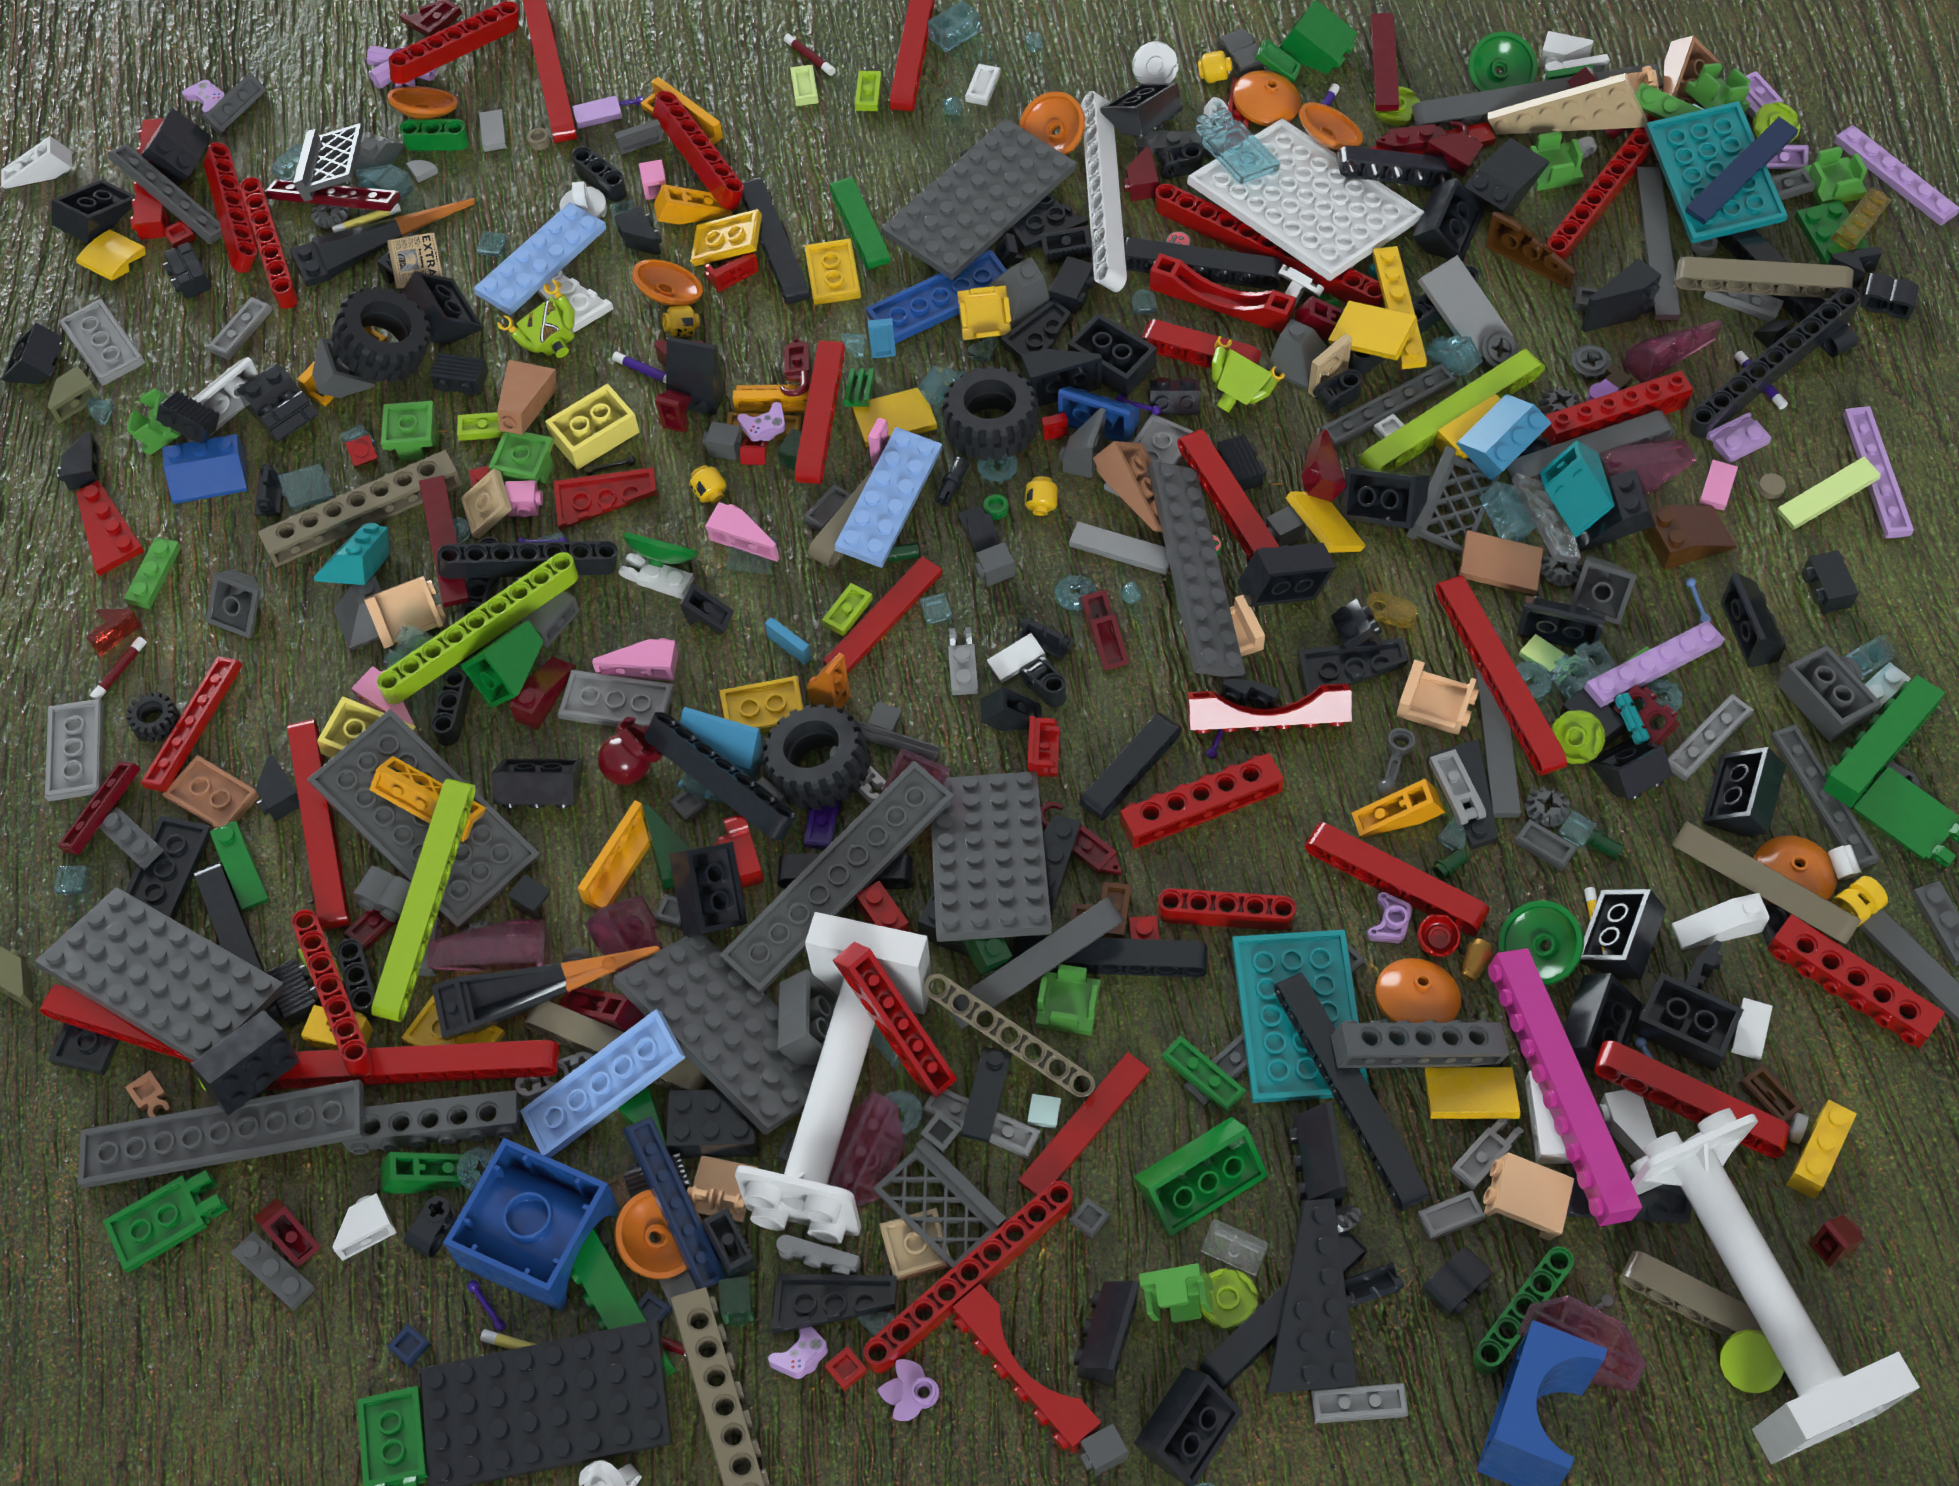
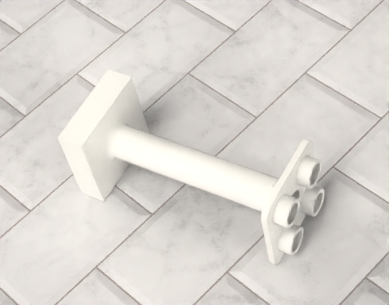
M815 912L805 941L812 974L838 995L836 1006L784 1174L739 1165L736 1168L735 1178L745 1207L752 1211L750 1220L754 1224L766 1229L781 1231L785 1229L786 1222L790 1221L809 1226L807 1233L816 1240L829 1244H841L844 1234L849 1236L859 1235L861 1223L853 1193L843 1188L827 1185L875 1023L832 960L853 942L870 948L911 1011L925 1015L929 996L924 990V983L932 975L927 936Z
M1727 1108L1702 1120L1697 1125L1701 1132L1690 1137L1684 1143L1677 1132H1671L1647 1144L1644 1147L1647 1155L1630 1166L1635 1175L1631 1183L1637 1195L1662 1184L1681 1186L1799 1396L1798 1398L1785 1403L1752 1429L1770 1464H1774L1880 1415L1920 1387L1899 1352L1846 1376H1843L1723 1168L1730 1154L1758 1123L1755 1114H1750L1737 1120L1732 1110Z

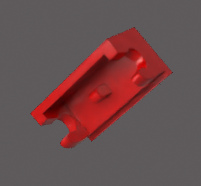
M753 252L739 255L715 269L710 264L704 265V268L707 270L704 272V275L718 293L759 271L757 257Z
M1030 716L1028 772L1037 771V776L1058 777L1060 727L1056 726V719Z

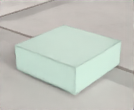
M1032 1094L1028 1125L1056 1129L1061 1098Z

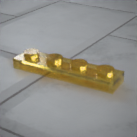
M1871 187L1831 239L1848 251H1853L1892 199L1887 197L1884 192Z

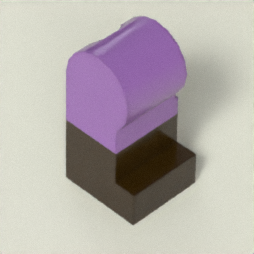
M1611 364L1605 371L1603 381L1595 383L1590 387L1586 401L1629 388L1632 377L1616 365Z

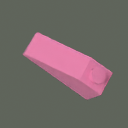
M720 502L717 504L705 525L710 541L778 562L780 557L775 542L742 509L732 504L726 505Z
M666 638L658 640L648 639L593 658L592 664L595 673L633 679L674 681L679 654L676 642Z
M372 666L351 688L357 702L383 713L391 709L402 721L414 725L403 701L392 705L384 700L377 686V678L382 672Z

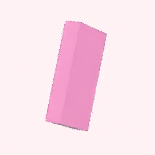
M881 418L877 419L868 436L872 467L876 466L889 441L887 421Z
M1712 460L1699 504L1713 506L1715 509L1724 511L1738 466Z

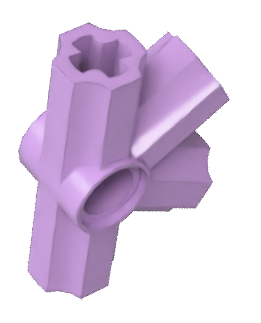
M370 45L367 51V64L376 67L369 71L368 74L378 89L392 82L389 75L388 58L391 54L403 48L399 47L391 50ZM437 68L417 78L429 81L434 80ZM415 79L404 84L395 83L396 88L416 86Z

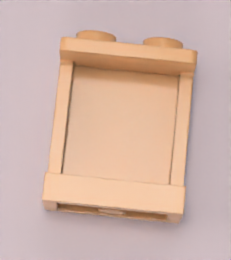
M424 576L364 598L384 649L393 646L394 643L436 627L444 626L442 620L446 619L441 604L435 605L432 596L436 595V591L431 580L426 581Z
M1244 595L1235 597L1234 606L1230 607L1241 657L1264 650L1265 634L1252 608L1248 606Z
M1414 660L1399 702L1397 717L1459 735L1461 727H1467L1472 711L1467 710L1469 704L1475 705L1479 690L1474 688L1477 679L1471 678L1470 683L1465 684L1423 671L1424 662Z
M1509 1152L1496 1159L1490 1169V1176L1493 1177L1491 1186L1486 1190L1483 1203L1486 1204L1484 1214L1491 1216L1499 1213L1540 1230L1539 1237L1549 1241L1561 1235L1574 1178Z

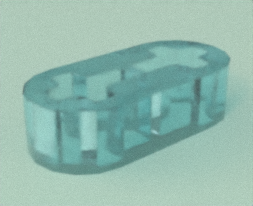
M297 144L273 163L271 172L275 177L290 180L295 176L303 145Z

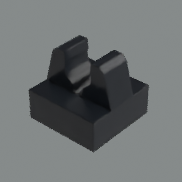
M1006 233L995 248L997 258L1006 269L1010 264H1018L1024 258V255L1019 254L1022 245L1016 242L1015 235Z

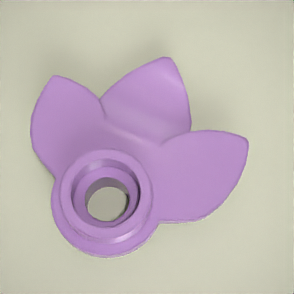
M905 1359L896 1360L898 1378L892 1379L878 1388V1393L882 1399L895 1406L893 1419L898 1421H909L916 1418L922 1409L933 1406L939 1398L937 1383L933 1379L925 1377L924 1371L919 1364ZM927 1389L930 1391V1394L926 1398H921L918 1395L919 1391Z

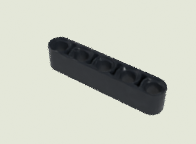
M1344 146L1336 154L1339 171L1342 176L1347 178L1433 188L1452 179L1448 161L1439 156L1355 146Z
M1157 713L1086 790L1080 799L1079 806L1100 821L1105 820L1175 743L1181 734L1182 727L1162 713Z
M820 854L781 855L778 860L777 885L786 889ZM900 854L869 886L880 881L885 889H906L911 887L913 858L907 854Z

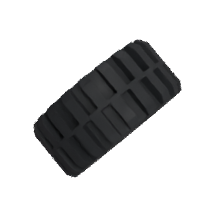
M368 287L360 289L359 292L351 293L341 303L332 328L331 340L333 341V348L336 354L340 353L339 359L343 364L347 363L351 371L354 373L356 371L359 372L361 377L366 379L368 377L374 378V381L382 382L383 380L394 382L397 381V378L400 380L405 379L418 370L431 340V327L429 321H426L427 316L424 311L419 310V305L414 300L412 302L408 300L407 295L395 293V290L390 288L383 290L382 287H373L370 290ZM374 326L383 328L392 333L399 342L388 343L375 339L363 327Z
M987 366V369L979 367L973 369L971 373H963L960 379L956 378L950 384V387L944 394L943 419L948 441L953 446L955 445V449L959 452H966V456L973 459L979 457L981 461H988V459L999 461L1002 460V457L1007 456L1010 458L1015 456L1017 451L1022 452L1027 448V444L1034 440L1035 434L1038 431V399L1035 389L1025 377L1021 378L1019 373L1015 371L1009 372V369L1004 367L1000 369H994V366ZM990 408L1008 412L1006 415L994 419H984L973 415L978 411Z
M818 704V707H813L812 705L803 706V710L797 711L795 709L790 712V716L786 718L783 716L777 722L778 726L776 728L772 727L768 733L769 739L766 738L764 741V752L762 753L764 768L772 785L785 796L788 804L793 806L797 804V807L801 809L812 807L813 810H821L823 806L827 805L831 808L836 806V802L840 800L844 802L849 799L850 793H856L861 787L860 781L864 782L868 775L867 769H869L871 762L870 752L858 722L854 721L853 716L848 712H843L842 709L832 706L830 709L828 705ZM822 746L838 747L835 754L827 762L812 768L796 766L800 758L814 748Z

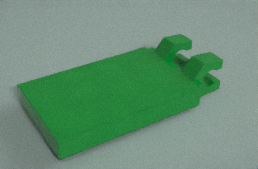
M1888 766L1853 807L1854 812L1922 861L1925 858H1932L1945 868H1948L1954 861L1956 855L1941 845L1948 836L1959 844V816Z
M204 1170L188 1180L182 1175L103 1220L124 1271L129 1273L207 1228V1224L211 1222L209 1218L218 1217L229 1210L223 1198L220 1199L218 1194L204 1201L199 1196V1194L207 1193L218 1186L212 1174L210 1175L207 1170Z
M414 1386L357 1399L363 1486H420V1484L425 1483V1478H428L420 1388Z

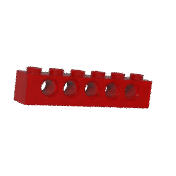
M1682 370L1547 414L1545 416L1551 424L1541 433V436L1549 440L1551 445L1554 446L1660 410L1664 414H1668L1688 406L1693 387Z
M1270 753L1262 756L1255 755L1242 764L1229 765L1223 771L1216 774H1206L1199 778L1198 781L1190 784H1180L1172 791L1164 794L1157 793L1146 801L1127 805L1124 809L1120 810V824L1134 850L1281 793L1284 778ZM1253 778L1255 781L1250 782L1245 779ZM1226 787V788H1229V789H1231V790H1230V791H1223V790H1221L1220 788ZM1197 797H1203V798H1205L1206 800H1204V801H1199V800H1196L1195 798H1197ZM1171 807H1180L1181 810H1172ZM1148 816H1153V817H1155V818H1157V819H1155V820H1148V819H1146V817H1148Z
M1793 914L1789 916L1767 949L1777 960L1788 963L1805 978L1814 980L1822 985L1828 993L1839 996L1848 1002L1854 1010L1865 1013L1874 1019L1879 1026L1888 1028L1899 1035L1905 1043L1914 1045L1917 1048L1923 1045L1945 1013ZM1798 947L1804 948L1807 953L1801 952ZM1823 963L1830 965L1833 970L1826 968ZM1849 980L1855 981L1858 986L1851 984ZM1874 996L1880 997L1884 1003L1877 1001ZM1900 1012L1906 1014L1909 1019L1904 1018Z
M853 942L832 961L918 1088L937 1098L957 1080L956 1076L871 949Z

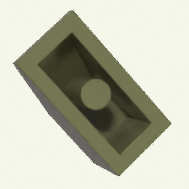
M76 366L56 379L47 407L56 422L60 424L100 399V396L93 383Z
M0 946V991L30 1009L34 1005L31 969L24 962L26 957L13 948L9 952Z

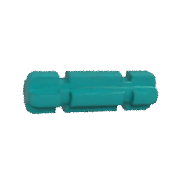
M1623 693L1615 698V703L1618 709H1622L1620 714L1629 732L1633 733L1631 737L1634 743L1639 745L1647 742L1650 736L1647 729L1642 727L1644 723L1636 706L1631 704L1633 700L1630 694Z

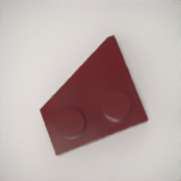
M438 0L433 4L418 7L420 11L418 13L407 16L406 12L399 16L402 23L429 37L445 29L462 15V11L458 5L449 0Z

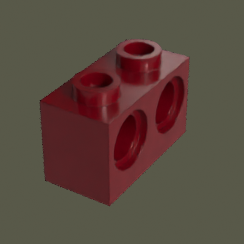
M1635 685L1628 692L1633 700L1631 704L1633 706L1634 702L1639 699L1645 701L1644 708L1638 712L1644 723L1642 727L1647 729L1651 743L1662 745L1679 727L1680 723L1675 719L1678 714L1667 704L1663 707L1657 704L1655 700L1658 696L1645 686L1641 690ZM1617 705L1613 708L1619 714L1622 712V709H1618ZM1658 717H1664L1665 725L1661 729H1653V721Z

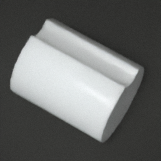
M1852 845L1840 846L1828 852L1839 881L1853 878L1862 873Z

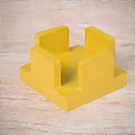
M1006 285L957 291L963 340L1004 336L1011 331V315Z

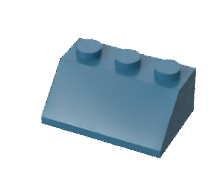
M1506 394L1456 445L1492 480L1503 472L1551 422L1534 404Z
M684 707L680 723L752 779H755L763 762L762 753L764 752L759 728Z

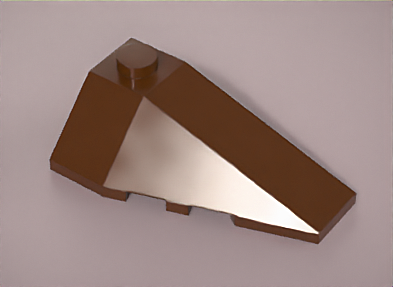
M1494 212L1492 214L1486 248L1570 290L1576 271L1525 223L1505 213Z

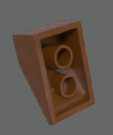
M1669 505L1653 510L1652 515L1656 526L1642 530L1663 570L1726 552L1736 547L1713 506Z

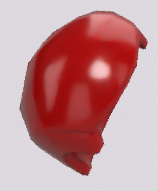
M1431 914L1420 923L1417 931L1418 944L1427 954L1434 957H1445L1452 954L1459 946L1461 938L1459 927L1449 916Z

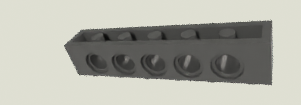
M1349 1020L1341 1023L1331 1035L1337 1068L1498 1066L1509 1055L1502 1023L1490 1022L1489 1020L1464 1023L1462 1020H1453L1448 1023H1437L1435 1020H1427L1422 1023H1411L1409 1020H1401L1396 1023H1384L1381 1020L1357 1023L1354 1020Z
M513 1090L364 1107V1138L344 1141L342 1143L348 1152L366 1154L369 1150L376 1149L394 1151L398 1147L403 1146L422 1148L430 1143L450 1145L457 1140L467 1139L477 1142L484 1140L485 1137L493 1136L510 1138L514 1134L522 1133V1114L520 1112L522 1101L517 1091ZM496 1114L493 1120L484 1121L488 1115ZM467 1117L463 1124L456 1125L458 1119ZM438 1120L434 1127L427 1128L431 1121ZM409 1123L405 1130L398 1131L401 1125ZM374 1127H380L375 1134H369Z

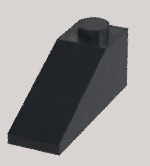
M984 1046L961 1131L962 1137L987 1143L990 1142L1010 1074L1012 1053Z

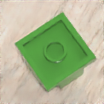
M1720 63L1705 64L1697 80L1688 82L1684 89L1705 109L1739 101L1743 112H1747L1751 104L1746 100L1750 90L1748 88L1751 82L1750 79L1738 69H1733L1727 82H1725L1722 78H1718L1723 67Z
M1560 131L1540 134L1536 146H1530V150L1550 162L1534 184L1536 191L1583 182L1584 176L1581 171L1583 152L1577 139H1571V143H1561L1562 134Z
M1841 147L1821 150L1815 163L1803 167L1816 184L1812 194L1818 205L1842 200L1844 203L1865 198L1867 190L1863 185V180L1867 168L1858 153L1853 154L1851 160H1849L1848 157L1840 158L1843 152Z
M156 388L151 389L140 398L141 403L152 408L149 411L148 418L133 411L130 413L127 432L132 434L133 438L143 443L142 451L148 455L155 453L180 436L179 432L170 427L163 426L161 422L156 420L159 404L169 397V395Z
M433 401L383 404L381 435L383 450L394 451L395 449L399 459L407 461L424 459L425 453L422 447H438L439 427L435 419V405Z
M504 432L488 467L489 471L493 468L499 470L504 483L506 481L533 480L538 483V480H540V483L546 484L553 468V461L550 455L554 445L553 438L524 432L523 435Z
M1062 964L1058 966V973H1046L1042 976L1040 984L1036 1028L1092 1036L1101 980L1088 978L1086 968Z
M1199 1263L1139 1274L1140 1286L1144 1289L1147 1314L1153 1321L1160 1320L1159 1307H1170L1171 1320L1174 1323L1200 1319L1202 1317L1201 1305L1207 1312L1214 1310L1211 1292H1214L1213 1280Z

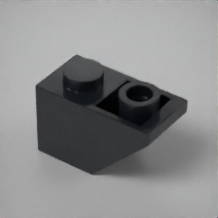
M641 206L614 215L618 232L627 248L654 255L661 254L659 244L662 243L660 233L657 229L653 230L652 227L654 225L649 213L645 214Z

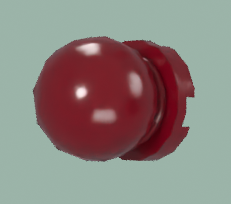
M634 717L624 718L617 726L618 734H614L604 741L598 752V768L604 778L613 784L628 786L637 783L646 776L650 769V762L656 763L664 756L644 739L648 725L646 724L642 728L634 723L636 721Z

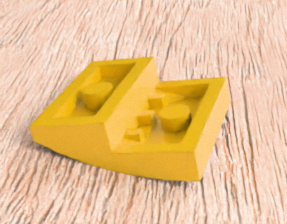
M109 229L84 248L76 258V263L113 281L128 273L129 263L145 256L146 251L144 246Z

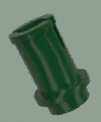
M917 542L893 545L887 557L888 562L896 564L899 560L919 558Z
M1594 829L1586 844L1591 846V850L1595 848L1616 861L1625 845L1602 834L1603 830L1599 832Z
M1456 847L1442 860L1437 859L1432 870L1439 879H1449L1452 876V872L1468 861V855L1462 848Z

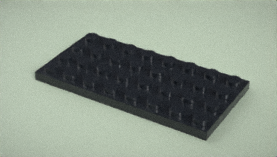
M657 1319L421 1368L428 1486H473L673 1445L660 1322Z

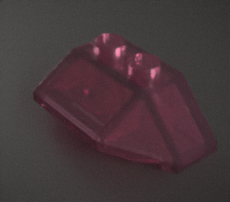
M872 1091L848 1118L827 1185L843 1188L853 1193L857 1207L880 1199L874 1192L873 1187L894 1169L904 1148L902 1127L898 1116V1105L875 1091Z
M1569 1295L1529 1305L1517 1332L1522 1338H1524L1532 1320L1604 1347L1608 1349L1604 1362L1591 1382L1619 1390L1635 1391L1646 1366V1361L1641 1356L1638 1346L1626 1324Z

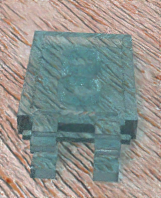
M1225 107L1218 109L1216 112L1220 116V118L1215 119L1216 127H1214L1212 119L1206 114L1198 116L1197 121L1201 124L1197 125L1195 130L1201 136L1200 142L1240 184L1279 170L1281 163L1241 121L1233 120L1231 112Z

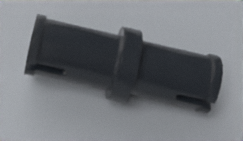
M956 457L949 473L945 474L942 479L943 485L935 497V501L938 504L941 499L943 500L941 506L949 507L956 490H959L963 484L961 480L970 466L967 460L962 465L964 458Z

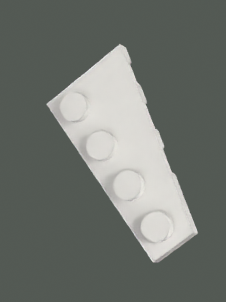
M561 270L546 283L552 291L555 290L552 280H558L561 283V294L566 295L575 310L574 332L614 309L612 302L607 299L603 300L593 290H587L580 286L577 280L564 276ZM544 286L537 291L544 301L551 296L555 298L554 295L547 294L544 291Z

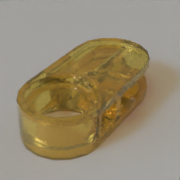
M1374 592L1367 598L1366 604L1373 612L1374 619L1403 628L1410 627L1416 621L1417 607L1409 600L1383 592ZM1379 601L1384 603L1386 607L1383 610H1376L1371 604Z

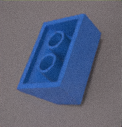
M1071 386L1059 390L1058 414L1065 412L1068 419V427L1078 430L1100 408L1106 409L1105 438L1118 442H1130L1139 423L1138 407Z
M237 434L205 439L202 444L193 441L162 447L163 468L173 504L248 491L246 451Z

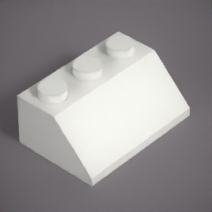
M249 357L236 362L192 398L197 402H201L202 405L205 404L206 407L214 409L215 412H219L216 431L244 408V404L236 389L258 375Z

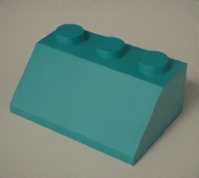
M376 523L362 525L314 576V581L365 585L390 556L388 527L379 526Z

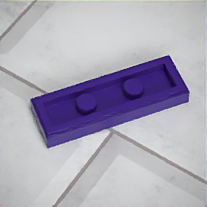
M841 800L836 802V806L831 808L828 805L823 806L821 810L810 808L804 839L805 848L825 850L833 842Z

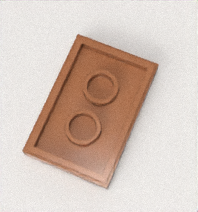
M1467 530L1459 575L1468 580L1535 595L1538 589L1543 548Z
M196 755L172 782L167 792L162 794L166 800L205 824L210 825L213 829L235 820L238 822L259 798L256 789L199 755Z

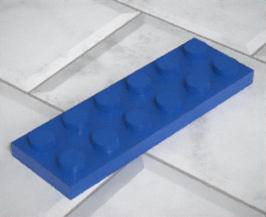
M989 250L981 254L955 279L951 280L942 273L937 274L866 307V314L870 320L892 318L894 341L896 344L960 314L957 291L987 287L1007 270L994 252Z

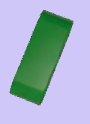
M409 119L399 125V132L404 147L410 151H457L465 149L470 143L465 124L460 119Z

